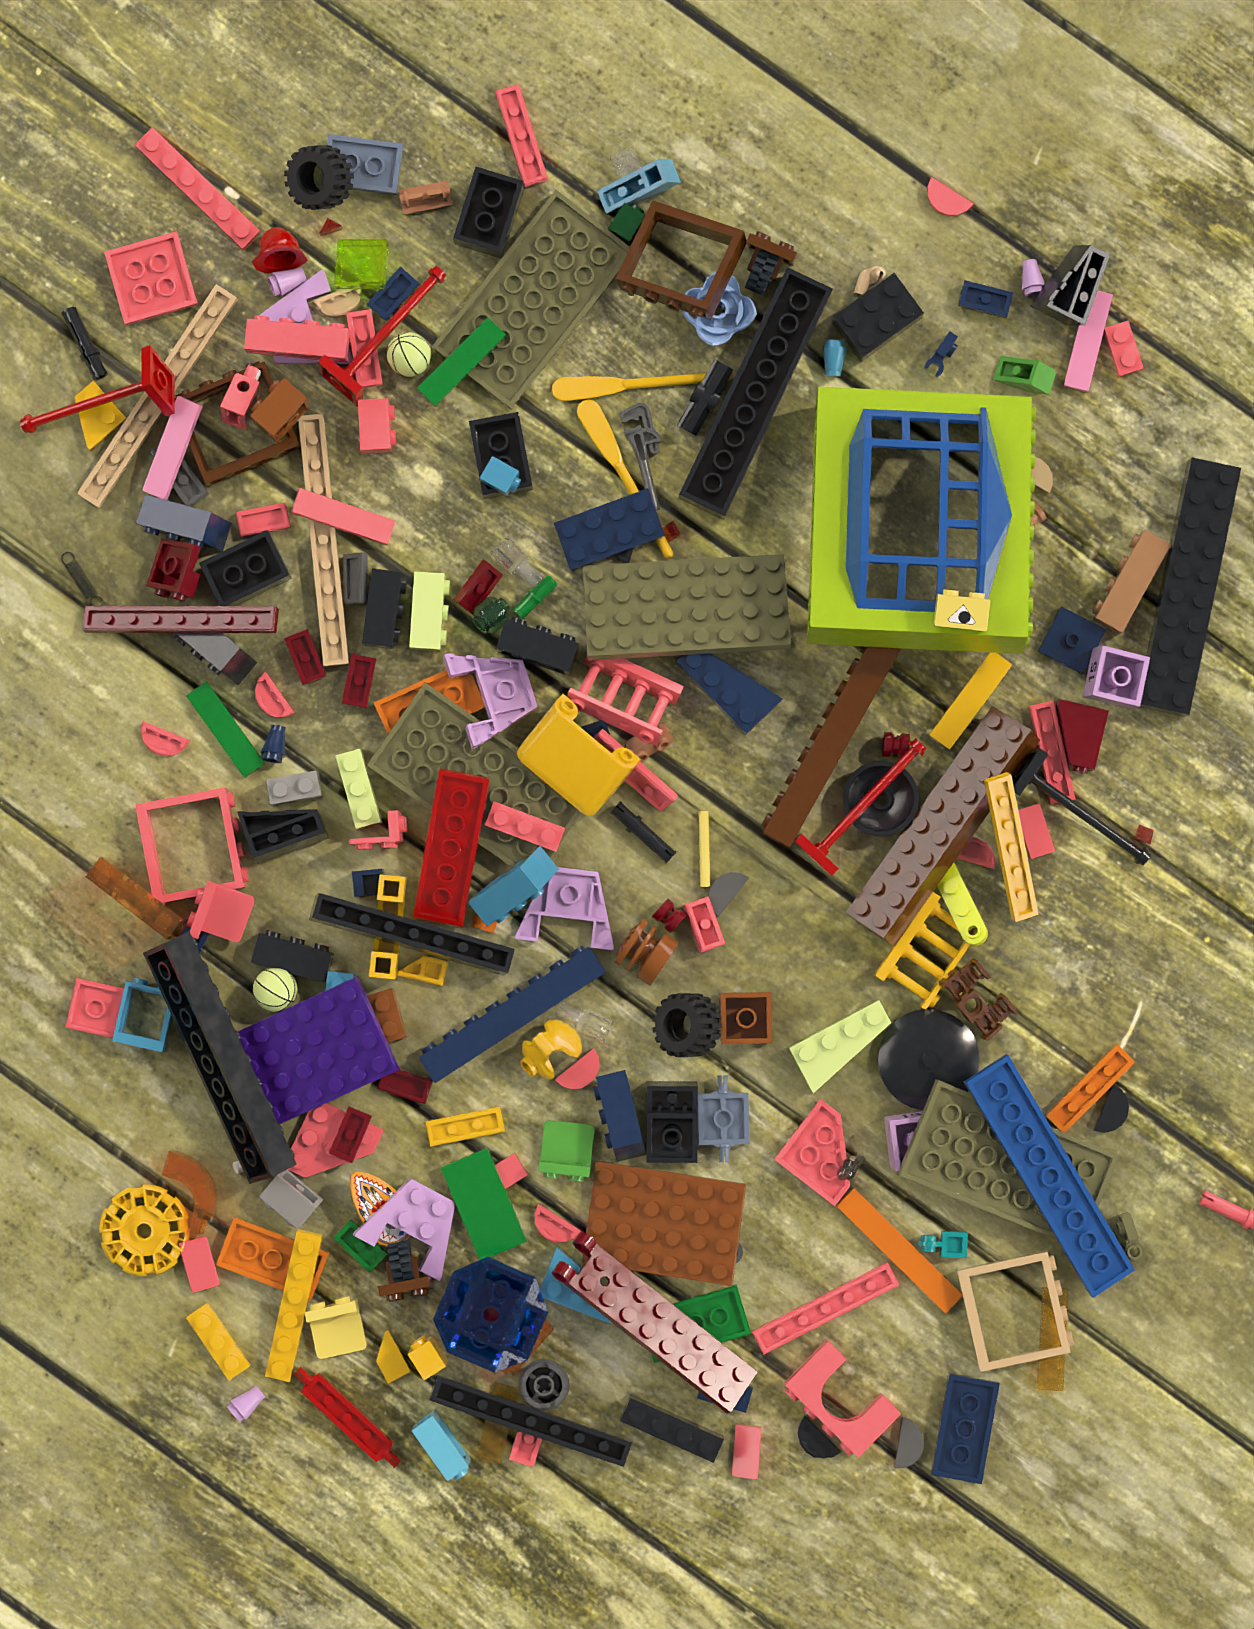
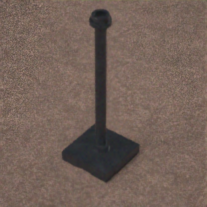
M1035 748L1012 780L1015 796H1020L1026 786L1032 783L1134 856V863L1141 864L1142 866L1145 865L1151 856L1148 848L1143 847L1140 849L1037 775L1038 769L1049 754L1042 749Z

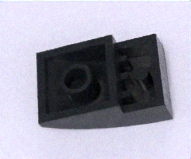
M647 1081L646 1163H697V1081Z

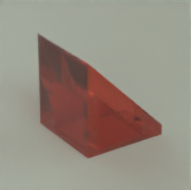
M327 218L319 234L324 236L341 231L343 228L342 225Z
M674 521L663 527L668 543L681 536Z
M1139 824L1134 839L1149 845L1151 844L1154 830Z

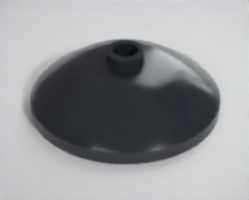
M873 761L864 764L853 772L843 792V806L846 815L895 763ZM903 769L854 821L853 825L861 832L875 837H887L904 830L914 819L919 806V792L911 774ZM885 796L887 799L886 803L879 805L877 803L878 797Z

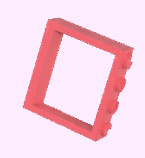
M224 787L135 805L154 905L196 898L199 889L204 890L205 887L165 894L150 810L217 797L220 799L235 879L233 882L219 885L234 890L247 888L246 882H249V873L247 867L242 866L241 857H245L242 842H238L236 832H240L238 817L233 818L232 807H235L233 792L229 793L228 788Z

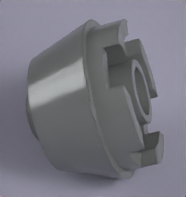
M540 1359L533 1361L524 1368L519 1378L518 1387L520 1395L527 1405L541 1411H547L558 1407L564 1402L569 1392L570 1383L565 1369L560 1364L552 1360Z

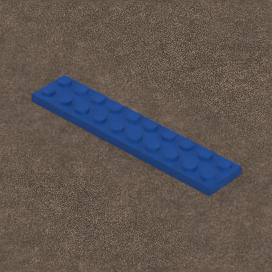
M1005 1054L963 1081L1088 1294L1094 1298L1135 1271L1009 1055Z

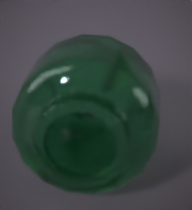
M489 596L474 608L473 623L481 632L494 634L504 626L506 619L510 620L508 611L510 606L503 598L497 599Z

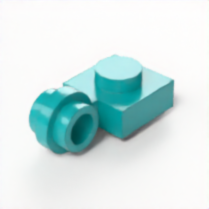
M941 1231V1241H937L935 1235H921V1240H918V1246H920V1251L935 1252L936 1247H940L941 1257L967 1258L968 1232Z

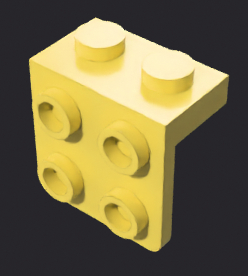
M350 1296L334 1299L335 1303L325 1305V1302L314 1303L310 1305V1309L304 1312L306 1322H310L318 1358L324 1359L366 1348L367 1342L357 1298L350 1300Z

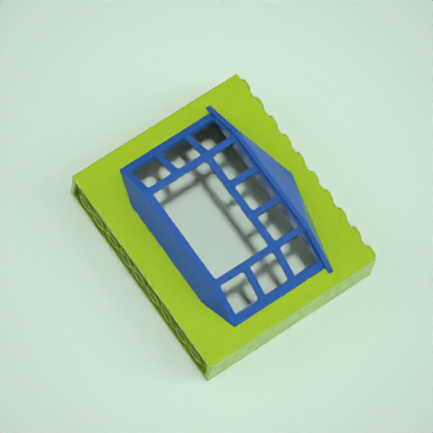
M818 387L814 421L807 644L1022 654L1024 647L1029 645V638L1032 637L1033 622H1029L1030 613L1033 611V598L1029 596L1030 589L1033 588L1034 579L1033 573H1030L1031 564L1033 565L1034 549H1030L1031 540L1034 539V525H1031V516H1034L1035 502L1031 501V497L1035 489V477L1031 476L1032 469L1035 467V453H1032V445H1035L1036 430H1032L1033 421L1035 422L1036 406H1032V397ZM871 420L901 421L902 439L872 438ZM910 421L940 423L941 441L911 440ZM948 423L978 425L979 443L950 442ZM872 448L940 451L938 557L869 554ZM950 451L976 452L979 454L978 482L950 481L948 479ZM948 490L977 491L978 520L948 519ZM948 528L977 530V559L947 558ZM868 564L898 565L896 599L866 597ZM907 566L937 567L936 595L943 594V589H945L947 567L976 569L975 593H984V599L990 600L987 631L934 626L936 599L934 601L905 599Z

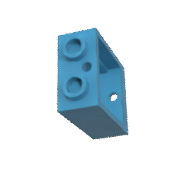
M134 977L133 982L126 981L112 1041L165 1052L173 1020L168 1007L159 1040L124 1032L134 989L162 995L159 987L149 986L148 980Z

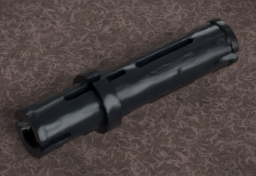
M73 306L65 309L61 314L79 348L82 362L86 363L93 381L103 379L108 375V372L99 357L100 351L92 343L77 308Z
M621 801L610 812L627 827L625 829L627 832H632L664 863H667L676 854V851L641 821L642 817L640 815L636 816Z

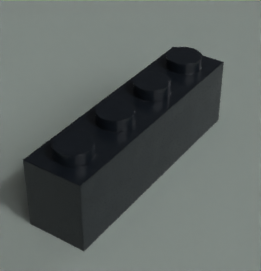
M630 1394L620 1416L621 1422L712 1463L715 1462L724 1441L723 1435Z

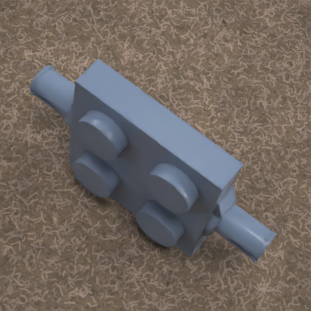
M718 1075V1091L698 1094L699 1145L719 1147V1162H724V1152L725 1162H730L729 1147L736 1144H750L749 1094L729 1091L728 1075H723V1085L722 1075Z

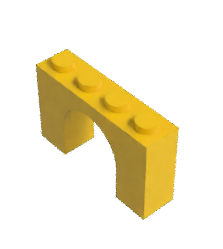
M380 874L377 895L378 910L403 917L407 884L406 877ZM375 939L373 951H371L369 977L396 979L400 946Z

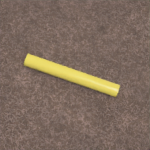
M698 811L700 887H710L709 811Z

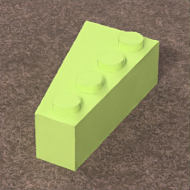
M876 1000L788 1047L811 1092L817 1091L891 1024V1021L880 1001Z

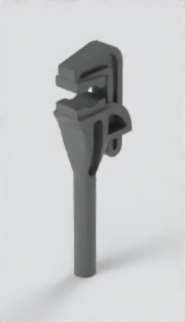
M637 403L620 412L622 424L629 421L639 422L638 417H642L644 428H641V425L634 429L627 428L624 429V434L638 461L644 488L650 490L656 510H660L648 457L650 452L653 455L659 453L658 443L662 442V438L654 429L649 407L644 403Z

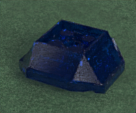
M487 1256L453 1271L433 1321L447 1353L495 1373L529 1359L549 1311L535 1276ZM494 1307L497 1309L499 1317L493 1321L488 1320L484 1315L485 1309Z

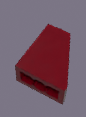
M1058 699L1055 706L1068 766H1072V771L1087 774L1088 770H1095L1109 711Z

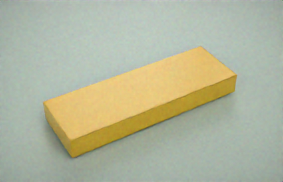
M500 1107L425 1121L430 1147L505 1132Z

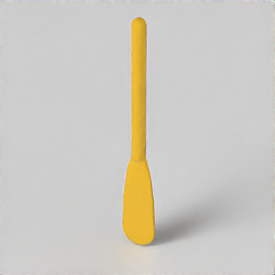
M706 373L636 379L598 376L563 377L553 383L552 394L560 401L589 399L614 394L626 389L698 384L702 382Z
M587 399L582 401L577 407V416L591 440L605 459L616 469L628 493L631 495L639 492L623 463L620 448L600 406L593 400ZM663 537L655 540L664 557L667 559L672 558L673 551L666 538Z

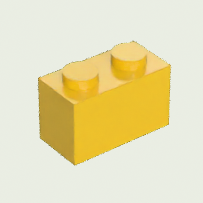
M423 1335L410 1345L411 1349L407 1355L423 1380L446 1367L448 1359L432 1335L428 1338Z

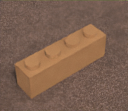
M1146 530L1142 531L1140 535L1136 533L1129 544L1132 550L1128 557L1123 555L1116 567L1120 570L1116 579L1111 577L1104 589L1108 592L1103 601L1099 599L1092 613L1096 614L1093 621L1118 635L1123 633L1171 544Z

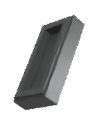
M368 553L343 554V605L367 604Z

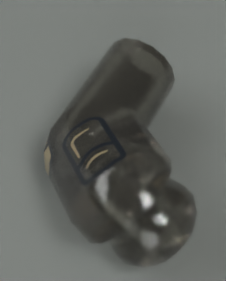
M857 1154L846 1158L843 1167L837 1169L838 1179L841 1181L853 1179L858 1168L865 1164L864 1156Z

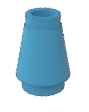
M825 340V346H823L825 375L841 376L848 348L845 347L846 341Z

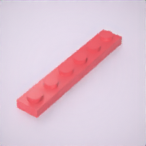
M153 127L135 144L139 151L243 251L261 233Z

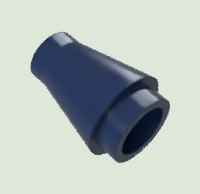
M271 725L261 750V754H263L262 760L270 763H282V759L285 758L286 728L284 726Z

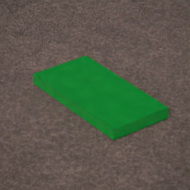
M488 1147L441 1167V1171L480 1261L527 1242V1238Z
M737 1284L672 1303L721 1343L751 1334ZM652 1355L654 1363L660 1362L659 1359Z

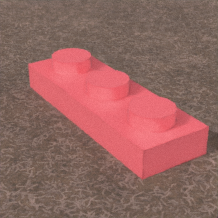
M371 309L346 313L353 359L375 336ZM378 348L355 372L356 380L363 388L383 385Z
M495 801L485 823L488 827L555 852L565 830V827Z

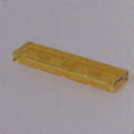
M1042 1287L1039 1350L1061 1346L1048 1287ZM1061 1288L1063 1295L1058 1296L1060 1306L1065 1305L1066 1310H1068L1069 1289ZM1064 1321L1065 1329L1067 1330V1321ZM1065 1354L1038 1360V1390L1063 1391Z

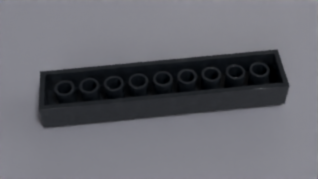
M787 267L679 493L678 499L723 520L725 519L826 307L833 288Z
M1194 457L1187 461L1170 540L1171 546L1168 549L1146 654L1147 657H1150L1140 704L1141 708L1182 717L1190 715L1240 478V467Z
M187 932L143 952L249 1184L274 1177L297 1165L294 1159V1152L284 1138L283 1128L273 1114L272 1104L266 1099L262 1090V1083L255 1075L251 1066V1059L242 1047L240 1035L230 1021V1013L224 1007L219 997L218 987L212 982L208 966L200 956L196 940L191 936L190 932Z

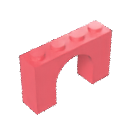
M826 1339L784 1382L787 1387L785 1392L795 1402L799 1399L805 1405L803 1410L813 1420L818 1417L824 1423L821 1428L831 1438L836 1435L842 1441L839 1446L849 1456L854 1453L859 1458L901 1413L880 1393L863 1412L855 1417L839 1418L830 1414L822 1404V1388L826 1380L847 1359Z

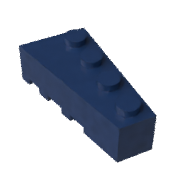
M713 654L681 655L676 660V664L745 736L783 700V698Z

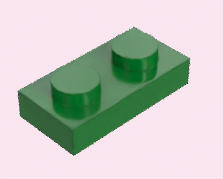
M350 1219L333 1239L370 1273L388 1253L377 1243L374 1247L355 1237L353 1233L359 1226Z

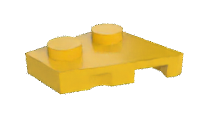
M92 381L74 397L75 402L104 394V392ZM113 402L79 412L88 449L92 451L127 419Z

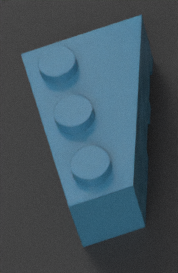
M539 846L526 860H520L513 869L500 875L480 890L468 903L487 926L494 921L499 924L510 915V910L513 909L517 912L526 905V899L530 897L534 900L544 892L542 887L559 869L542 847Z
M557 1245L538 1296L610 1323V1320L553 1277L551 1272L559 1261L569 1264L576 1274L582 1268L577 1261L572 1259Z

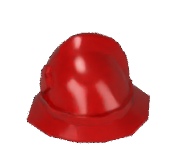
M275 227L263 234L260 241V252L253 259L252 263L256 270L265 274H271L273 272L299 268L308 260L303 251L299 249L297 239L284 228Z

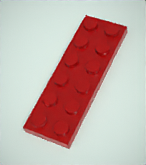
M442 768L439 769L413 917L463 927L490 778Z

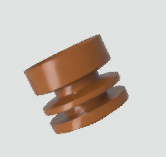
M642 919L639 924L630 930L622 942L614 962L620 965L625 957L631 959L625 970L629 971L637 963L640 965L636 977L651 986L679 942L666 933L656 941L653 937L657 927L653 926L647 935L643 932V929L648 921Z

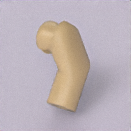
M873 266L860 272L853 294L861 297L867 293L869 285L880 282L886 277L885 269Z

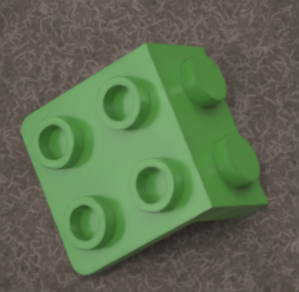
M547 1120L544 1123L538 1172H544L543 1177L558 1179L559 1174L569 1175L568 1180L584 1181V1177H589L594 1127L590 1124Z

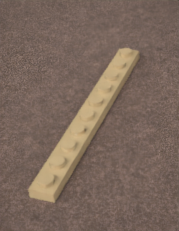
M217 284L164 362L175 375V394L238 301L237 297ZM146 392L143 393L77 493L99 509L163 414Z
M324 414L303 415L298 421L305 490L332 499ZM308 519L323 666L349 664L336 528Z

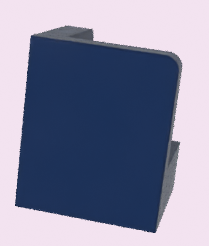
M384 869L352 871L354 897L378 895L380 874L384 875Z

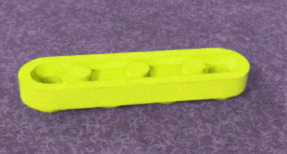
M954 862L937 887L962 938L971 946H979L986 941L988 930ZM972 928L978 929L975 935H970L969 932Z

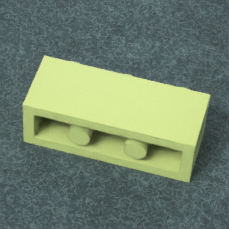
M414 572L409 646L411 650L441 651V646H446L447 630H443V620H448L449 606L444 605L445 595L450 593V580H446L445 573Z
M357 749L336 755L356 829L360 830L382 824L362 750Z

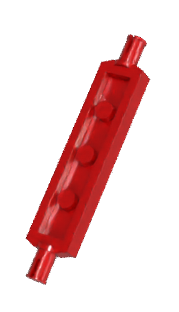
M300 1367L293 1374L305 1384L301 1393L375 1462L384 1458L393 1468L401 1462V1459L390 1451L394 1442L321 1373L311 1377Z

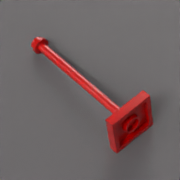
M438 266L428 270L430 276L346 368H340L325 354L318 361L319 375L356 407L358 406V400H363V387L353 379L352 375L437 282L442 284L445 281L446 274Z
M149 345L141 348L140 382L35 417L27 414L24 418L20 419V425L25 433H34L38 426L142 391L147 393L165 416L175 414V375L152 346Z
M916 738L908 743L911 747L821 843L817 842L813 845L802 833L794 840L831 876L839 868L826 857L829 853L828 849L918 754L921 756L925 754L924 751L927 748Z

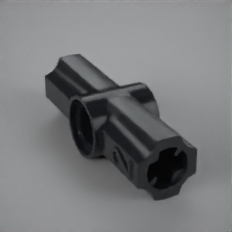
M714 359L702 382H699L689 399L690 403L677 424L679 427L695 436L698 434L708 414L712 413L722 395L721 391L732 374V368Z

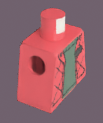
M247 366L244 375L239 373L234 375L220 406L222 422L245 431L247 430L251 420L250 415L253 413L251 408L258 401L261 393L260 382L258 381L261 371L258 368Z

